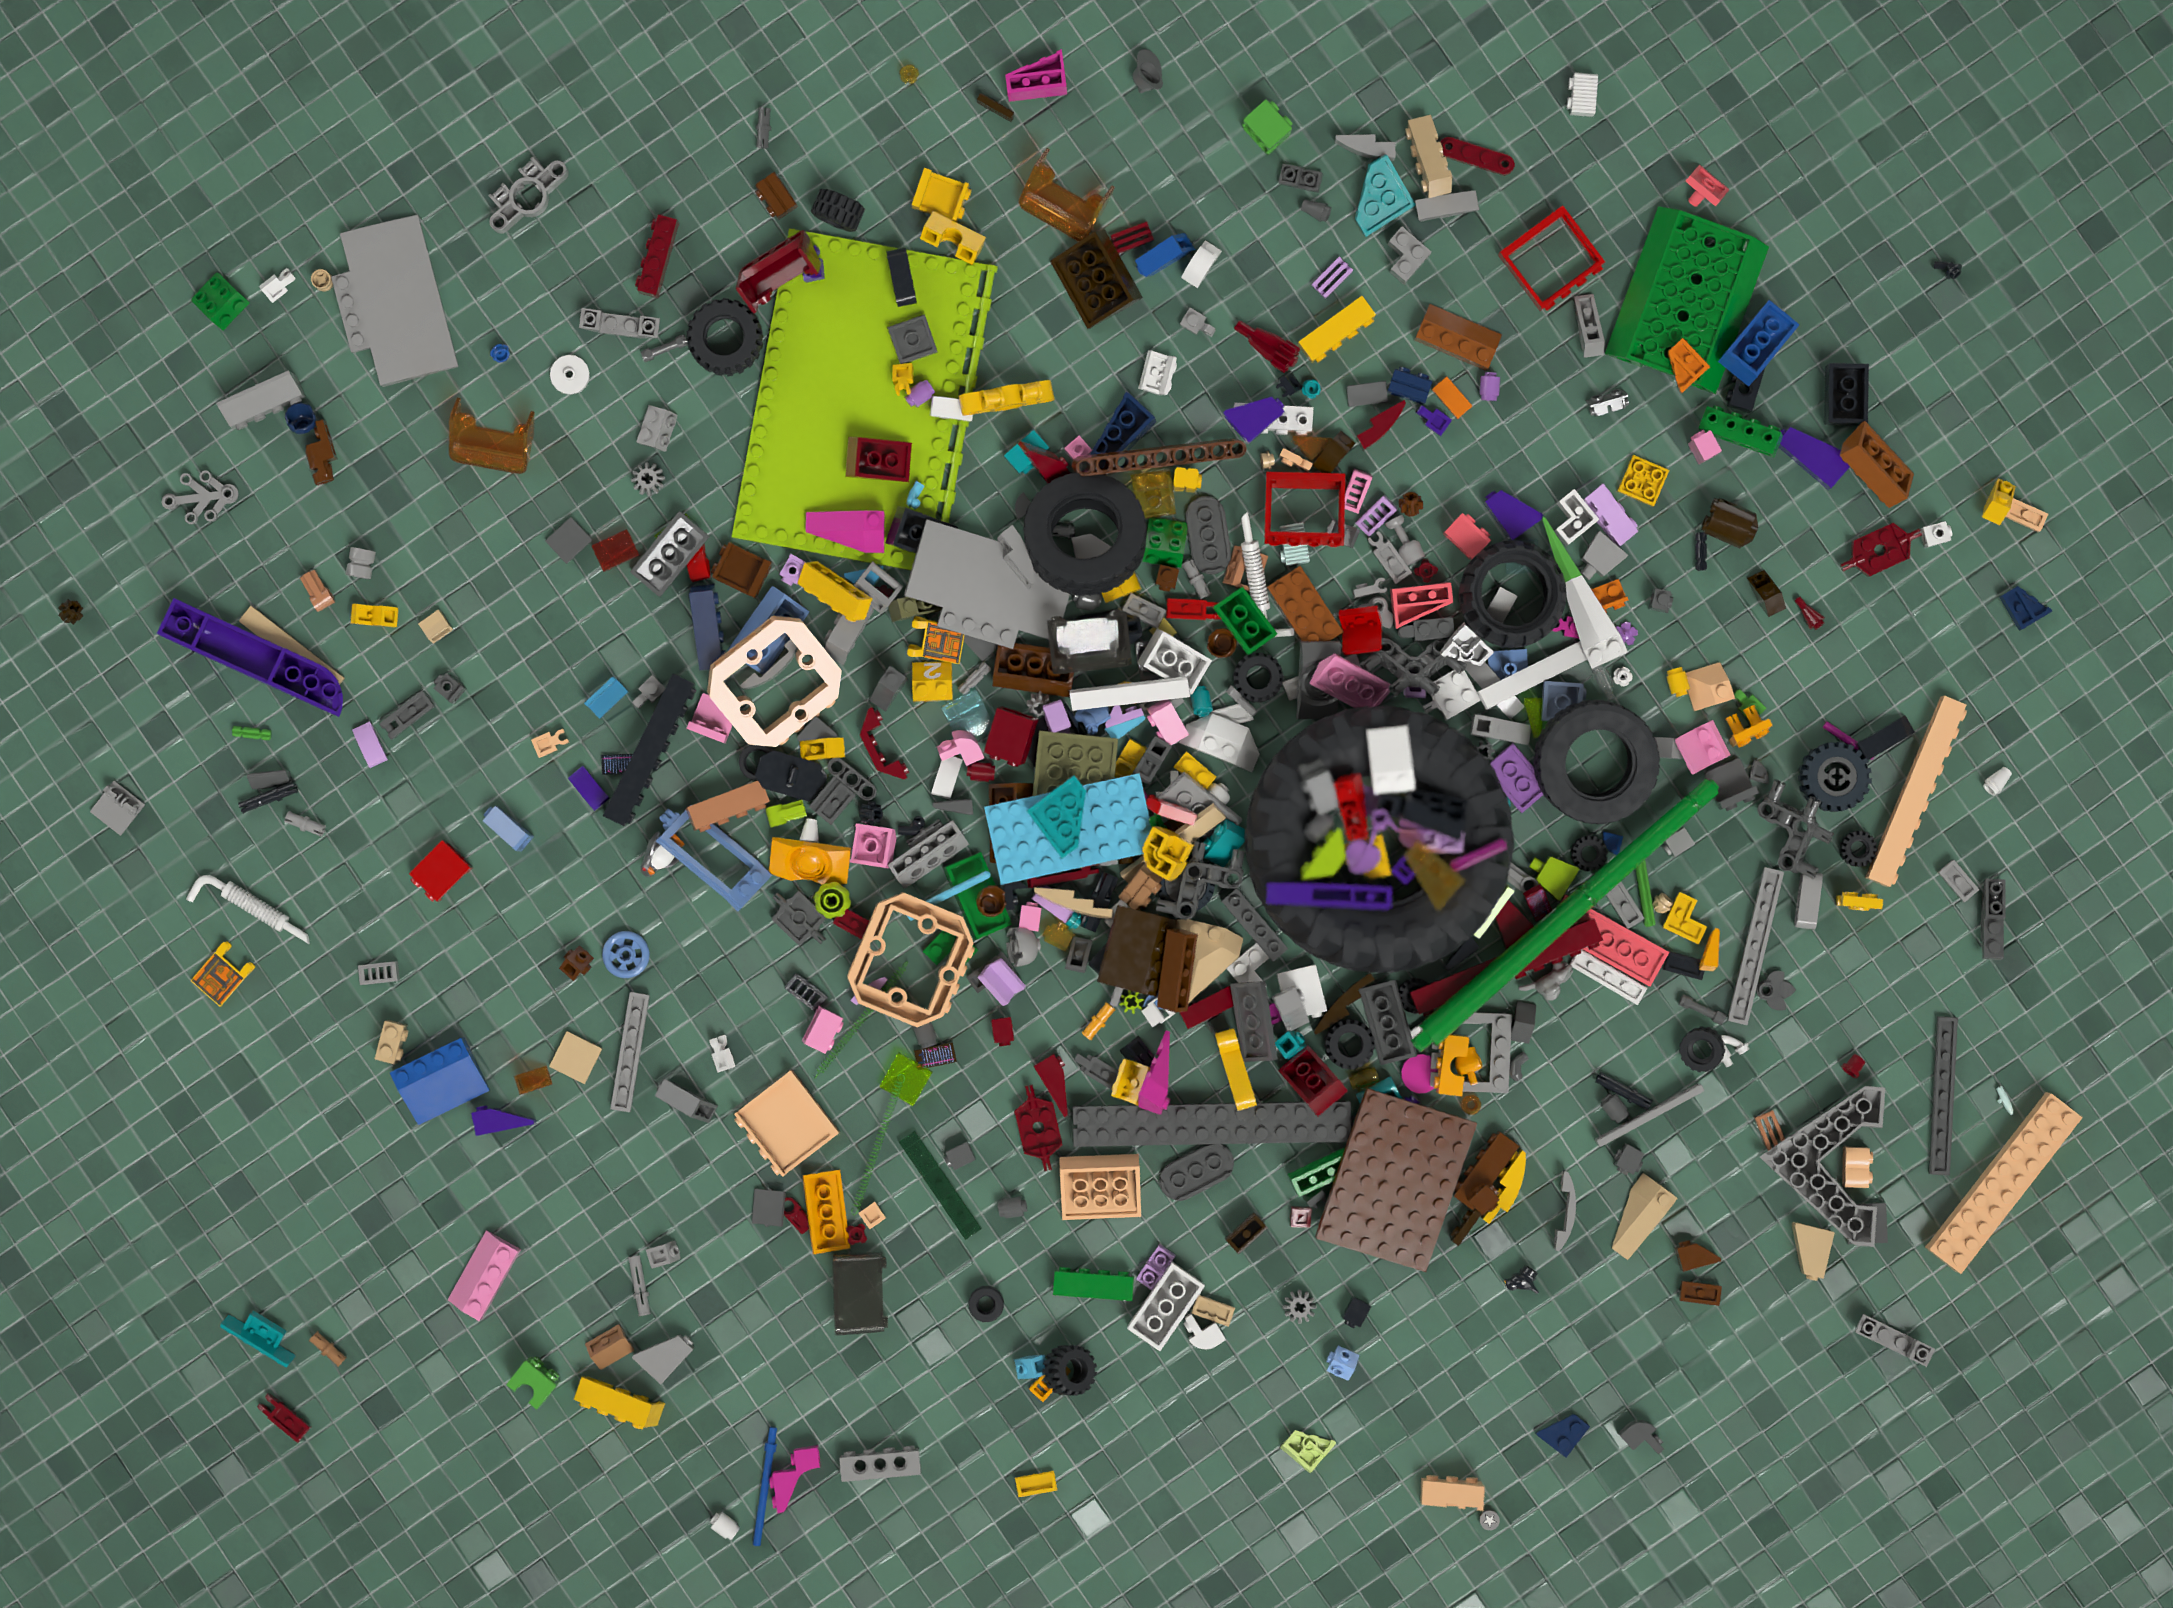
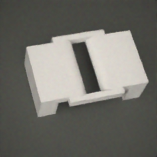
M1158 997L1148 1003V1007L1141 1010L1152 1027L1159 1022L1163 1023L1175 1014V1012L1165 1010L1169 1016L1164 1018L1154 1003L1158 1000Z

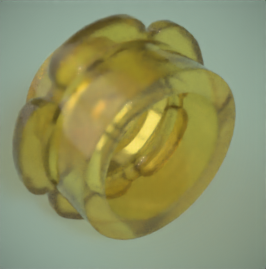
M911 64L902 67L900 70L901 80L904 83H915L917 77H919L918 69H915Z

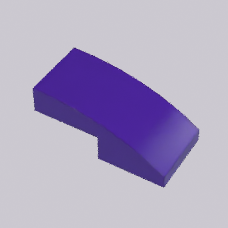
M584 766L568 777L569 781L594 811L610 799Z

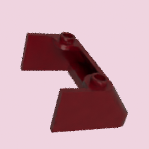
M805 230L797 232L741 268L735 289L753 314L757 312L760 303L764 305L771 300L770 296L775 289L801 273L815 274V276L819 274L821 262Z

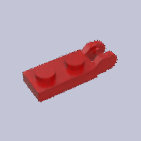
M1167 598L1166 618L1221 620L1218 614H1206V607H1214L1219 602Z

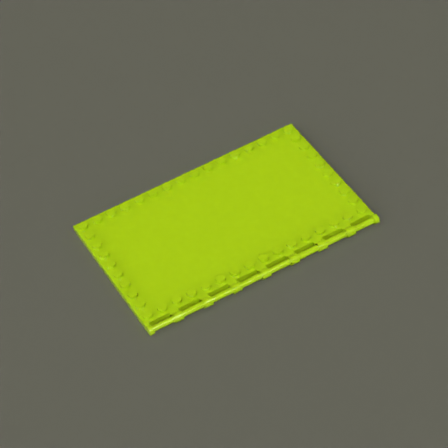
M789 228L787 239L801 230ZM806 232L813 246L816 245L820 249L819 258L823 260L825 279L805 282L803 273L780 286L777 290L732 538L866 563L873 561L877 565L911 571L916 556L914 553L886 543L884 553H864L806 533V512L884 511L886 542L897 507L909 508L907 498L913 485L918 481L925 486L917 498L921 504L917 509L912 507L909 509L936 518L938 503L942 502L944 507L941 521L949 523L951 507L955 502L956 492L954 491L958 469L962 464L966 427L969 426V422L930 416L932 398L916 408L914 405L911 407L904 397L907 396L905 393L906 389H902L900 396H897L895 385L892 381L893 365L900 364L888 327L925 315L938 353L909 362L913 365V383L909 384L910 388L920 381L927 380L935 391L932 396L958 399L960 386L966 387L965 394L973 392L977 383L976 372L980 350H983L985 338H983L987 312L990 311L992 299H990L992 285L998 266L976 262L971 265L959 259L907 250L917 304L898 307L886 251L899 248ZM981 271H986L983 296L977 297ZM974 309L980 310L976 334L971 336L970 330ZM967 348H971L973 350L968 374H963ZM953 425H957L958 431L954 452H951L948 449ZM848 437L912 443L909 482L845 477ZM946 463L951 464L947 490H941Z

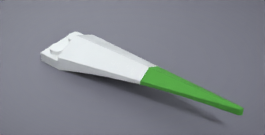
M1543 517V523L1555 561L1565 579L1567 600L1579 639L1591 668L1594 669L1629 653L1619 631L1585 581L1551 525Z

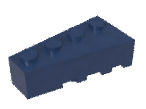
M1126 391L1121 403L1117 406L1114 415L1106 425L1103 434L1098 439L1090 455L1130 450L1156 423L1155 417ZM1101 459L1098 463L1100 469L1106 465L1105 459Z
M715 584L691 586L689 591L699 671L710 669V665L726 653V650H722L724 633L720 631L719 623H722L721 612H718L719 596L715 590Z

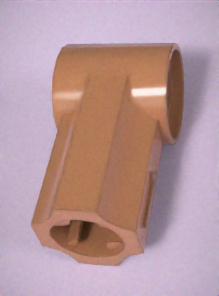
M316 570L310 571L300 578L317 612L335 603L333 595L324 586Z

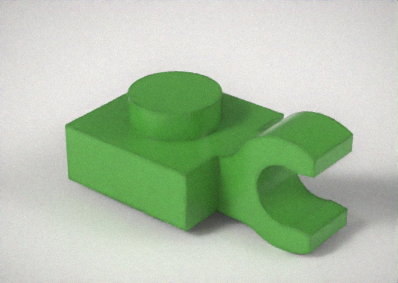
M1740 689L1733 693L1735 699L1742 704L1738 710L1746 718L1747 716L1743 710L1752 705H1755L1759 716L1766 709L1753 694L1747 698Z

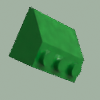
M1243 586L1213 607L1247 655L1255 652L1277 635L1275 629Z

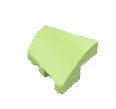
M1295 1430L1280 1448L1306 1471L1311 1473L1336 1442Z

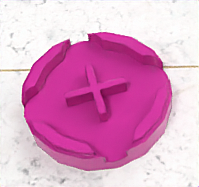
M1417 1054L1416 1057L1408 1058L1402 1066L1401 1076L1403 1083L1413 1092L1427 1093L1434 1089L1433 1086H1430L1431 1072H1438V1069L1431 1068V1056Z

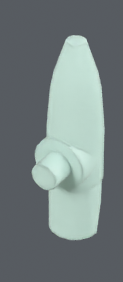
M2002 1086L1997 1087L1996 1090L2000 1096L1997 1102L1999 1104L2002 1103L2008 1113L2013 1115V1108L2008 1095Z

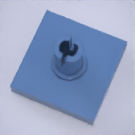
M1527 649L1494 651L1487 659L1488 666L1503 680L1528 667Z

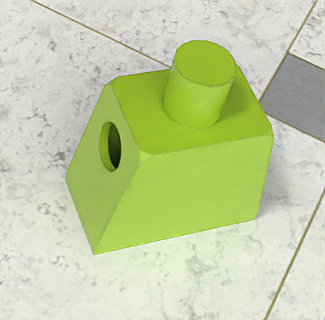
M1551 856L1545 862L1534 857L1529 865L1531 869L1538 872L1535 877L1537 883L1541 884L1543 889L1557 901L1561 900L1580 870L1578 867Z

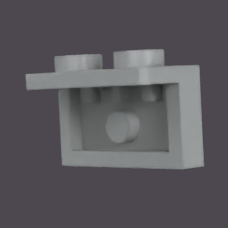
M648 405L637 443L666 452L676 424L677 414Z

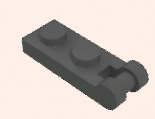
M421 691L384 719L379 725L389 733L388 737L393 740L432 710L435 705L425 692ZM393 721L398 723L399 726L397 728L392 726L391 723Z

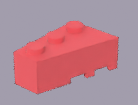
M1450 582L1390 589L1394 628L1396 629L1453 603Z

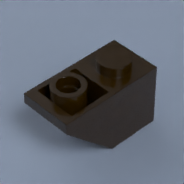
M1765 570L1747 578L1759 605L1768 617L1786 609L1782 592Z

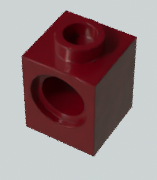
M1011 1017L992 1019L994 1043H999V1047L1011 1045L1010 1041H1014Z

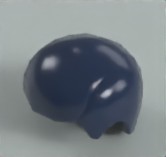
M304 403L293 404L285 413L287 426L293 433L301 435L309 433L314 429L316 416L310 405Z

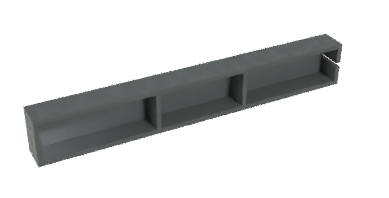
M1336 1101L1320 1116H1317L1305 1102H1257L1256 1106L1240 1111L1237 1110L1235 1103L1169 1104L1167 1110L1163 1109L1161 1115L1140 1108L1139 1105L1073 1106V1125H1077V1127L1073 1128L1074 1147L1347 1142L1351 1133V1102Z

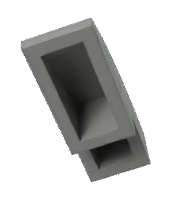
M1375 134L1336 135L1335 137L1336 144L1354 154L1376 160L1385 154L1388 155L1390 161H1394L1396 158L1395 142H1376Z
M1476 190L1415 200L1418 218L1421 222L1479 210Z
M1011 525L999 535L997 540L1008 552L1004 557L1005 562L1023 584L1030 589L1035 583L1032 562L1021 536L1014 526Z

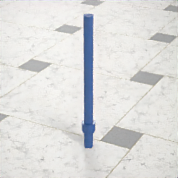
M769 1427L768 1441L765 1442L764 1451H766L753 1538L754 1546L761 1545L773 1455L777 1448L775 1443L776 1427Z

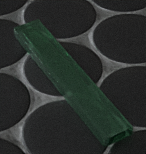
M916 1131L900 1140L899 1144L964 1239H968L981 1230V1226Z

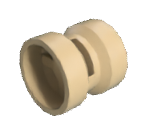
M318 269L313 272L311 282L318 290L326 292L333 287L331 275L326 270Z

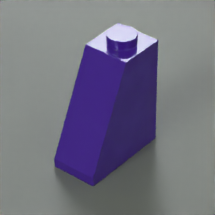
M1268 397L1227 409L1222 415L1244 441L1250 444L1284 414L1283 408L1285 406L1278 398Z
M1494 490L1485 497L1487 501L1483 503L1510 541L1517 538L1544 517L1542 513L1502 490L1498 493Z

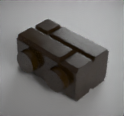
M1253 1212L1232 1233L1227 1235L1225 1240L1239 1255L1268 1227Z

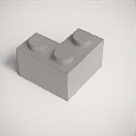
M1401 227L1387 244L1401 256L1389 273L1405 285L1432 253L1404 227Z

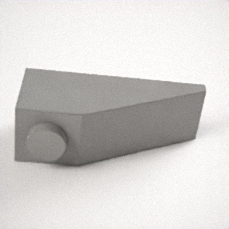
M1594 294L1574 296L1584 358L1604 355V337Z

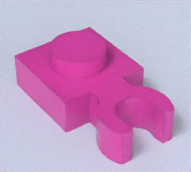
M1567 616L1566 622L1560 619L1558 628L1552 630V632L1564 630L1563 636L1579 639L1573 617Z

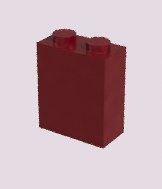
M1004 706L998 707L984 753L989 754V758L994 760H1006L1008 765L1014 767L1025 764L1039 718Z

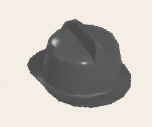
M1147 49L1140 50L1137 54V67L1132 75L1139 93L1153 89L1158 90L1163 86L1161 64L1157 56Z

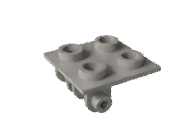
M113 781L110 786L107 785L103 790L104 794L90 812L121 836L145 804L116 781Z

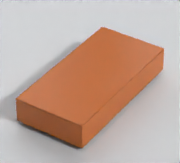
M1445 377L1432 389L1456 419H1459L1472 407L1471 403L1448 377Z

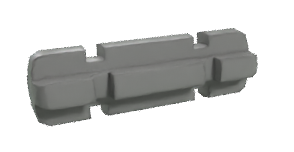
M985 662L965 680V683L958 687V690L963 695H966L970 688H973L983 678V675H986L991 670Z

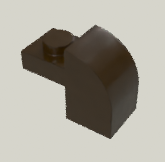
M1340 431L1313 463V466L1322 473H1332L1356 443Z

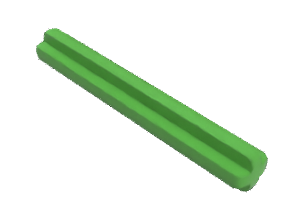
M1644 860L1635 870L1642 913L1645 918L1644 925L1650 927L1654 926L1656 922L1646 861Z

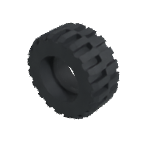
M723 298V300L714 299L709 304H703L699 311H695L693 319L688 324L689 330L686 337L688 338L687 344L692 356L706 371L713 372L719 376H733L734 373L740 374L744 372V369L750 368L754 360L759 358V352L763 348L762 340L764 337L758 318L748 306L741 304L740 301L735 299L734 301L729 300V298ZM722 319H730L738 323L744 335L741 347L735 353L726 356L713 352L707 343L709 328L715 322Z

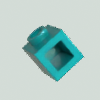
M1288 1031L1275 1042V1046L1285 1059H1292L1307 1045L1305 1044L1304 1036L1296 1031Z

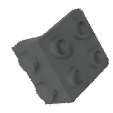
M1740 759L1730 761L1706 772L1704 775L1705 779L1709 781L1712 779L1719 786V789H1717L1719 794L1714 797L1719 810L1724 808L1726 811L1732 810L1737 807L1736 803L1742 800L1744 803L1756 799L1754 795L1759 793L1757 787L1752 786Z

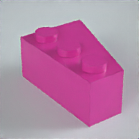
M1062 49L1047 58L1043 57L1036 63L1023 66L1005 75L1009 102L1067 95Z

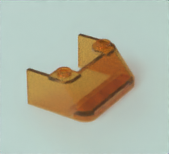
M1046 148L1032 169L1019 198V205L1024 211L1071 238L1081 241L1091 234L1106 208L1115 187L1112 185L1104 197L1092 194L1087 201L1081 199L1053 182L1055 172L1051 167L1044 164L1050 149Z
M457 397L449 418L450 458L457 463L516 474L524 473L529 463L534 437L535 412L531 411L527 423L517 425L514 433L477 427L476 420L472 415L461 412V398Z

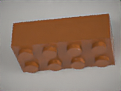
M1301 566L1267 587L1268 593L1290 627L1294 629V633L1300 642L1331 641L1343 633Z

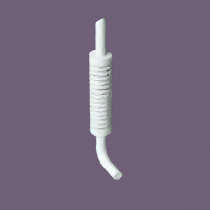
M1246 512L1241 519L1245 542L1241 543V548L1244 554L1243 558L1248 577L1249 591L1251 592L1250 596L1268 620L1266 610L1271 607L1267 594L1268 591L1266 590L1265 575H1263L1258 540H1253L1248 512ZM1293 628L1275 629L1277 632L1275 637L1294 635Z
M203 875L195 881L186 897L188 901L193 902L204 884H212L222 891L221 896L235 905L238 904V907L248 911L254 917H258L262 922L268 923L272 928L275 927L279 932L285 929L310 944L308 934L290 924L287 915L282 912L279 913V910L265 902L262 903V900H259L254 895L252 896L248 891L242 890L241 887L239 888L238 885L231 881L225 884L214 876Z

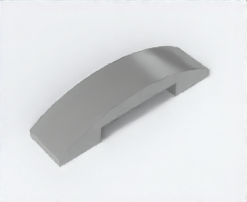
M790 639L784 645L789 651L761 678L754 672L740 686L744 690L752 689L775 678L793 660L798 647Z
M1468 661L1464 662L1467 664L1465 670L1482 689L1501 681L1486 662L1481 666L1474 665ZM1516 696L1497 704L1509 719H1512L1525 707Z
M1562 1170L1560 1190L1567 1192L1564 1229H1555L1553 1249L1556 1251H1560L1568 1240L1576 1214L1574 1185L1569 1173Z

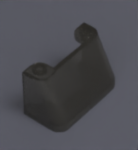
M1121 609L1111 610L1110 614L1106 615V617L1067 621L1062 616L1051 617V620H1047L1053 674L1126 667L1132 664L1126 611L1122 612Z
M883 1252L835 1253L833 1255L835 1335L884 1332L885 1328H888V1316H884L882 1273L883 1269L887 1268L886 1257H883Z

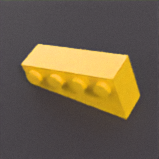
M581 1377L574 1400L580 1402V1406L588 1409L590 1407L596 1408L597 1413L606 1416L609 1413L615 1416V1420L624 1423L629 1421L633 1427L638 1429L658 1426L665 1403L660 1401L651 1403L648 1402L649 1397L636 1394L631 1396V1392L626 1389L617 1387L612 1389L613 1385L591 1377Z

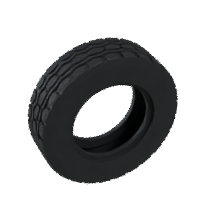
M1071 473L1052 480L1050 484H1046L1040 489V492H1037L1026 511L1023 528L1024 541L1033 569L1045 583L1048 582L1051 587L1068 594L1091 596L1119 587L1134 574V571L1138 569L1141 563V559H1143L1146 549V519L1139 500L1136 499V496L1130 489H1127L1126 485L1107 475L1082 476L1078 473ZM1079 509L1100 511L1107 515L1116 525L1118 530L1117 539L1107 552L1095 558L1079 559L1069 556L1057 547L1052 538L1053 530L1063 516Z
M1585 700L1560 710L1555 714L1554 718L1547 722L1546 727L1542 729L1538 737V742H1536L1533 766H1535V777L1541 792L1554 807L1566 816L1583 823L1607 824L1608 822L1613 823L1621 820V818L1628 817L1633 814V811H1637L1644 804L1645 800L1647 801L1658 780L1656 778L1659 775L1660 755L1652 731L1638 715L1610 701ZM1607 730L1615 733L1625 746L1627 752L1625 773L1613 788L1605 792L1596 794L1581 792L1572 785L1566 772V756L1569 748L1578 737L1589 731Z

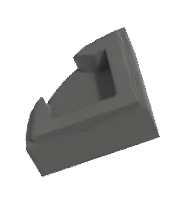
M1024 492L1018 497L1015 504V513L1018 520L1026 515L1028 506L1031 503Z
M1753 760L1749 779L1768 784L1769 775L1762 763Z

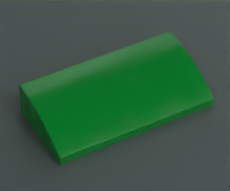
M981 852L943 868L951 888L984 871H989ZM991 875L988 879L954 895L974 941L1012 925L1006 908L995 917H986L977 908L976 899L979 892L990 885L996 886Z

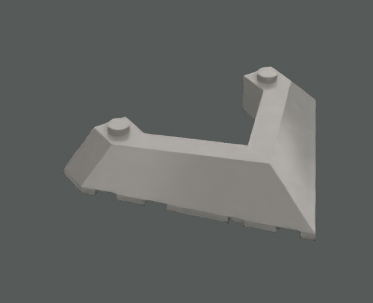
M1863 1087L1760 1156L1770 1168L1853 1245L1874 1247L1877 1207L1856 1205L1826 1171L1820 1161L1860 1127H1883L1885 1088Z

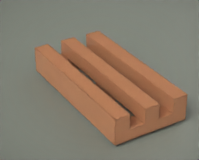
M1773 1110L1754 1117L1767 1151L1772 1149L1760 1120L1763 1119L1774 1147L1778 1143L1767 1117H1771L1780 1141L1785 1140Z

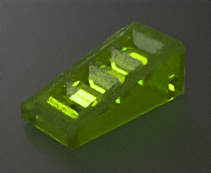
M1524 698L1533 736L1538 738L1543 725V721H1541L1542 698Z

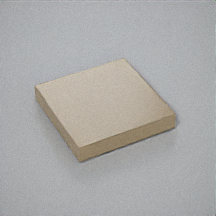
M566 1031L549 1067L585 1084L603 1048Z

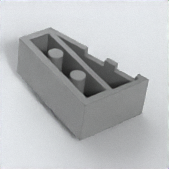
M869 607L866 619L857 620L856 622H851L843 614H838L834 621V624H836L833 630L830 629L824 639L827 641L825 650L833 660L842 665L846 663L849 652L854 648L856 640L863 632L874 612L873 607Z
M1292 986L1271 996L1287 1031H1292L1309 1023L1305 1007L1302 1003L1305 1001L1301 989H1296Z

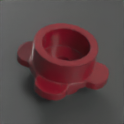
M1423 559L1421 565L1414 570L1415 575L1420 576L1425 583L1430 582L1431 577L1438 572V568L1430 564L1427 559Z
M859 1224L854 1227L849 1225L846 1228L850 1245L867 1241L864 1232L866 1229L865 1225Z

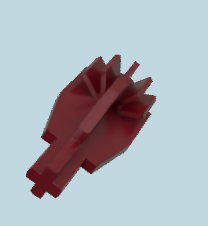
M1241 320L1235 325L1234 329L1248 338L1249 344L1265 359L1270 361L1272 366L1283 373L1287 372L1289 367L1293 368L1299 359L1297 356L1301 349L1289 340L1285 341L1278 335L1258 327L1253 329Z

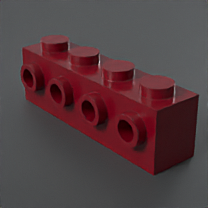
M659 214L657 219H653L651 230H653L652 238L647 240V256L642 258L641 276L638 275L635 284L640 294L659 299L679 227L677 219Z

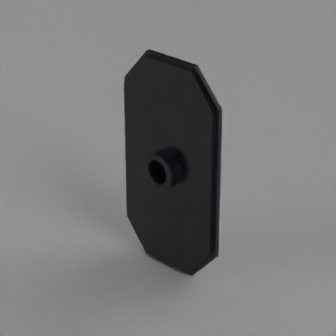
M774 750L760 757L755 774L763 789L805 801L815 799L824 789L827 775L819 763Z

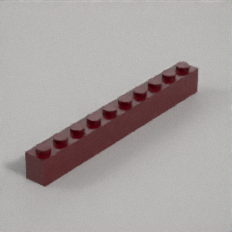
M1595 918L1586 920L1566 930L1515 976V980L1526 976V971L1531 969L1534 972L1544 969V964L1551 962L1552 965L1563 961L1562 957L1570 955V957L1579 955L1583 948L1588 947L1591 950L1600 946L1599 942L1603 941ZM1497 957L1410 991L1409 994L1417 1014H1423V1016L1432 1014L1435 1008L1442 1006Z

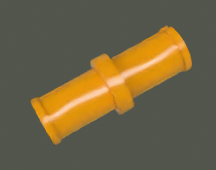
M1105 1002L1096 1016H1092V1021L1081 1033L1089 1040H1092L1100 1028L1105 1027V1022L1116 1009Z

